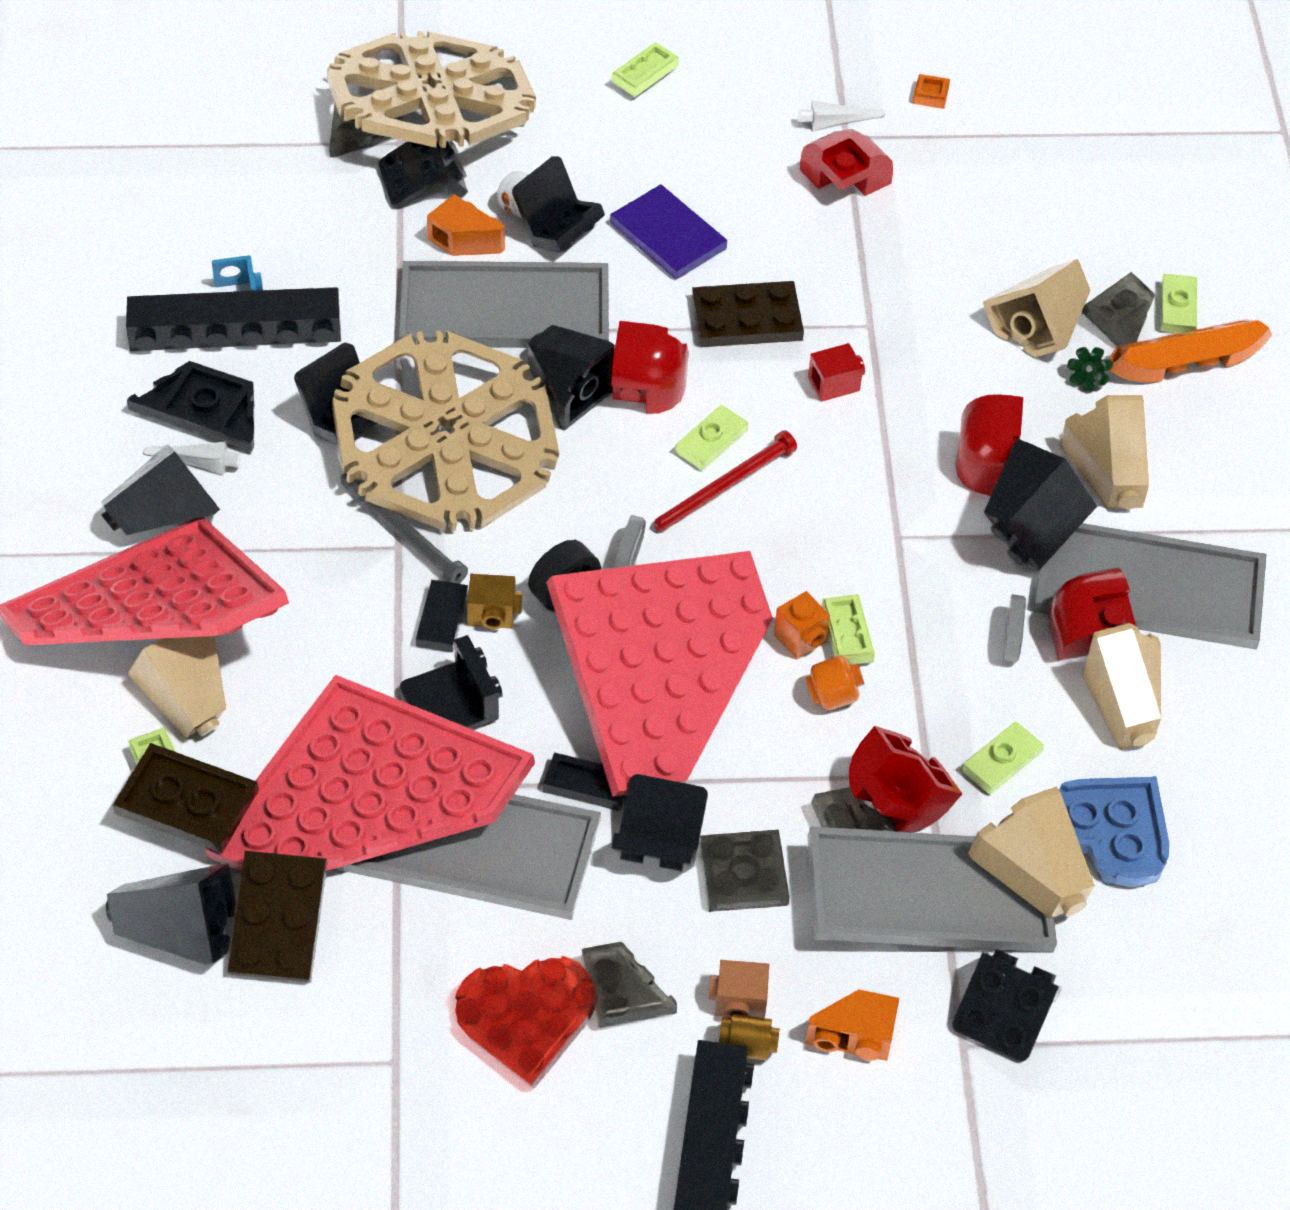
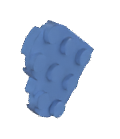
M1157 776L1076 779L1061 784L1059 791L1061 792L1082 852L1089 854L1093 867L1098 871L1099 879L1108 885L1118 884L1131 887L1156 883L1167 864L1170 846Z

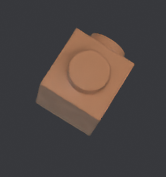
M720 959L719 975L710 974L708 999L716 1000L715 1016L732 1018L733 1014L765 1018L770 964Z

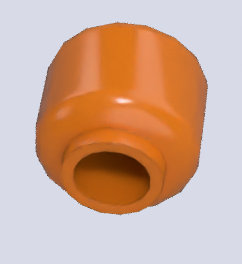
M843 655L814 664L810 669L811 675L805 677L815 706L821 704L828 711L856 702L860 696L859 686L865 685L858 663L850 665L848 659Z

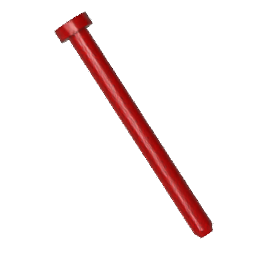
M787 430L780 431L774 436L775 442L657 517L653 523L654 528L657 531L666 530L781 454L786 456L793 454L797 451L796 440Z

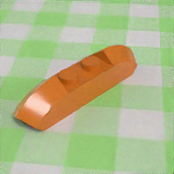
M1242 319L1116 346L1111 353L1109 359L1112 361L1113 367L1109 371L1130 381L1152 383L1162 381L1165 371L1166 373H1174L1187 370L1188 363L1198 362V366L1213 365L1219 363L1220 357L1225 367H1229L1243 362L1254 355L1266 344L1272 333L1270 328L1260 320Z

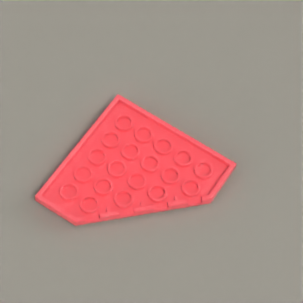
M201 517L0 604V616L23 645L204 637L236 632L242 628L243 624L259 617L264 618L275 614L278 608L289 604L285 589L208 520Z
M751 551L551 576L546 584L612 796L627 795L630 779L635 774L685 783L773 620Z
M335 674L255 780L258 782L259 791L223 853L207 847L204 849L208 858L222 864L228 863L229 867L242 872L245 851L326 858L328 861L327 871L495 823L535 765L534 755Z

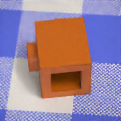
M805 591L777 607L774 636L798 660L827 642L830 615Z

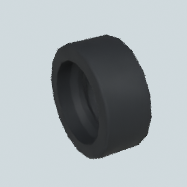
M576 539L565 540L549 549L536 562L529 575L528 586L531 593L546 609L555 612L546 584L551 576L601 570L602 567L599 559L582 542Z

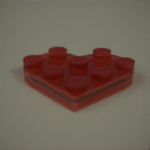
M566 956L548 958L543 961L537 959L522 971L508 964L491 966L486 969L481 967L475 969L463 979L455 994V999L457 1000L455 1013L458 1025L472 1042L532 1089H535L588 1024L598 1002V993L590 974L579 962Z

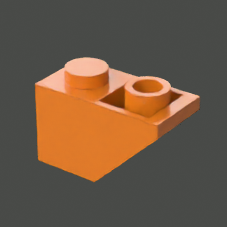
M455 194L427 215L428 240L452 256L501 254L505 251V226L498 219L488 216L477 209L474 204L463 200Z
M858 989L810 1016L805 1044L814 1045L819 1050L826 1052L837 1050L856 1054L864 1060L873 1061L880 1059L887 1061L900 998Z

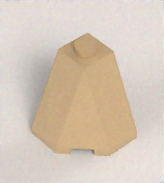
M1077 258L1049 267L984 300L982 303L996 335L1006 341L1008 339L1016 341L1025 347V352L1034 357H1039L1063 350L1068 346L1091 289Z
M1106 395L1096 401V408L1082 416L1079 413H1075L1065 419L1060 441L1061 448L1107 509L1143 508L1149 488L1143 395Z
M1130 623L1094 632L1082 678L1119 749L1133 745L1135 747L1144 746L1155 740L1161 721V642L1158 636L1151 633L1144 635L1140 633L1138 627Z
M215 636L163 638L141 651L128 672L129 676L185 738L197 732L202 737L220 725L218 719L227 708Z
M1057 786L1022 798L1010 807L1013 813L1002 819L998 827L990 822L978 831L968 852L971 859L1051 919L1064 913L1066 916H1071L1086 907V901L1095 884L1061 792Z

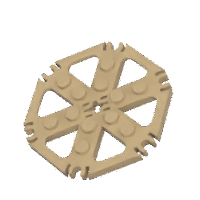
M405 31L401 32L400 39L396 36V32L339 52L334 57V63H329V67H327V81L340 117L344 116L345 121L355 119V128H362L364 132L435 148L437 141L442 148H446V141H455L459 147H463L464 139L471 146L526 124V121H529L530 113H534L536 108V95L520 60L516 61L514 55L504 58L505 50L498 49L497 46L427 31L426 37L422 31H417V37H408ZM434 48H446L452 52L472 56L458 62H451L447 66L442 67ZM392 49L400 55L403 65L382 63L370 57L377 55L382 50ZM502 77H512L517 89L504 90L501 86H486L483 84ZM347 84L377 91L364 97H357L350 94ZM421 109L426 124L418 125L396 120L395 118ZM459 109L486 114L492 117L479 122H468L463 119Z
M440 330L436 331L435 342H427L423 338V332L419 331L415 344L412 339V333L346 370V375H343L341 379V387L350 391L335 390L334 397L332 398L333 417L342 473L344 475L347 472L346 481L348 483L353 482L355 479L365 481L359 485L358 489L360 496H366L365 501L445 531L446 528L444 518L448 519V528L451 532L456 531L457 519L460 518L467 520L469 529L474 530L477 517L480 521L481 529L545 489L546 484L549 483L552 472L543 469L542 466L555 469L560 453L546 384L540 388L542 382L540 377L532 381L524 379L529 375L530 366L528 364L523 365L522 359L446 331V343L443 342L444 337ZM457 353L468 354L494 364L499 369V374L459 398L452 357ZM399 357H411L415 364L421 399L376 382L373 378V373ZM530 403L536 411L540 437L537 440L528 441L489 425L520 406ZM355 414L402 433L374 450L364 452L355 445L351 417ZM440 425H442L445 428L451 426L452 432L449 433L446 430L440 432L439 427ZM471 460L518 477L520 481L492 499L482 498L476 490ZM432 461L438 501L427 503L393 489L392 484Z

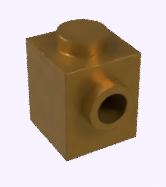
M470 573L467 598L468 626L486 627L489 629H513L514 614H521L523 592L516 591V576Z

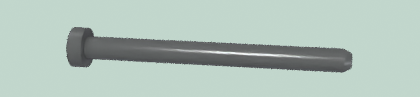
M347 473L341 475V484L443 573V581L460 584L466 578L468 573L466 565L459 560L452 562L396 512L365 501L366 496L358 494L359 485L362 482L355 479L353 482L348 483L346 481Z

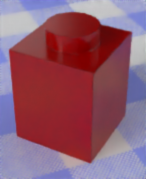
M850 343L810 353L808 378L821 402L860 391L862 376L865 375L866 371L862 357L855 354Z

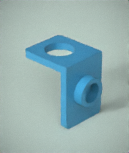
M251 255L211 261L215 287L249 283L250 291L263 290L261 272L254 273ZM234 266L240 269V272L233 277H225L220 274L221 270L225 267Z

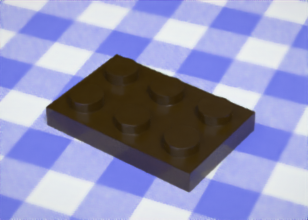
M794 281L692 287L691 297L700 347L803 341L804 328Z
M150 743L112 806L114 813L223 853L258 793L259 787L258 782Z
M245 851L227 971L230 975L312 982L328 866L326 858Z

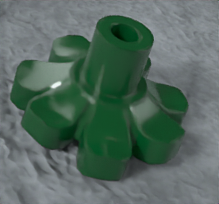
M1085 346L1077 349L1075 353L1077 358H1070L1067 363V368L1075 371L1069 378L1072 384L1078 385L1083 381L1084 391H1093L1096 388V382L1102 386L1107 384L1110 377L1104 371L1111 370L1113 365L1110 359H1101L1104 350L1095 347L1089 353Z

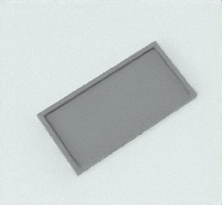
M403 261L399 340L412 333V339L415 344L417 333L422 331L425 341L435 342L436 331L440 330L443 333L444 343H446V331H449L490 348H528V343L534 335L542 333L551 325H556L609 341V263Z
M1082 523L1039 570L1033 612L1048 614L1056 591L1066 581L1081 574L1119 567L1123 571L1130 588L1128 597L1136 626L1139 630L1257 650L1261 634L1267 554Z
M514 794L495 823L342 866L338 870L573 920L600 825L601 812Z
M814 826L809 828L807 842L815 940L1051 953L1054 952L1058 945L1054 917L1048 918L971 859L968 852L976 836Z

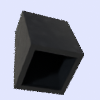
M1018 438L1012 446L984 513L992 523L990 527L992 533L1009 547L1007 554L1011 559L1021 566H1024L1026 563L1040 570L1097 508V504L1066 458Z

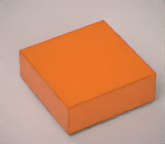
M919 74L913 104L945 109L951 79Z

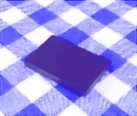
M662 184L610 214V223L675 279L680 278L727 249L728 240Z

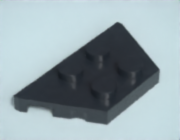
M188 361L176 368L172 374L154 381L152 390L140 397L134 393L127 399L128 410L222 442L227 441L228 444L249 451H253L255 448L254 382Z

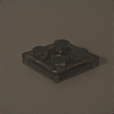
M779 829L700 836L699 845L709 912L789 906L790 896Z

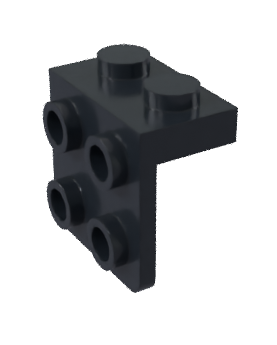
M407 141L380 159L378 163L390 202L395 208H401L439 182L450 193L459 197L468 193L464 181L467 174L463 166L457 161L456 155L459 152L454 142L446 141V148H442L437 141L435 148Z
M551 156L512 189V195L533 247L553 250L555 252L565 251L572 246V242L583 233L592 230L595 223L605 216L600 203L577 199L563 160L559 156Z
M348 342L337 346L297 371L294 375V381L314 435L335 445H338L332 410V398L336 389L343 392L350 391L341 387L342 376L346 375V370L360 363L354 345ZM355 414L351 417L354 438L355 435L364 429L378 424Z
M469 635L454 639L455 662L405 679L400 684V691L406 703L467 728L473 729L499 719V698L503 697L501 685L495 675L490 677L486 670L488 665L485 654L481 647H474Z
M641 774L633 775L628 787L619 833H614L611 849L621 852L620 859L624 861L643 864L644 857L660 860V868L683 872L684 865L694 867L708 801V791L702 786Z
M996 949L993 955L982 952L952 1021V1027L956 1032L1017 1060H1027L1031 1055L1053 1002H1057L1063 987L1054 983L1057 975L1037 966H1034L1031 972L1017 967L1016 964L1019 958L999 949Z

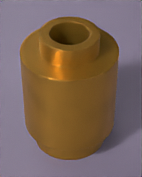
M733 1014L732 1018L722 1017L719 1043L748 1046L747 1058L768 1061L769 1052L777 1053L780 1028L772 1027L771 1018Z

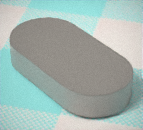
M630 515L617 551L614 568L635 565L646 529L644 517Z
M1011 594L1003 661L1017 663L1020 659L1026 610V598L1024 595Z

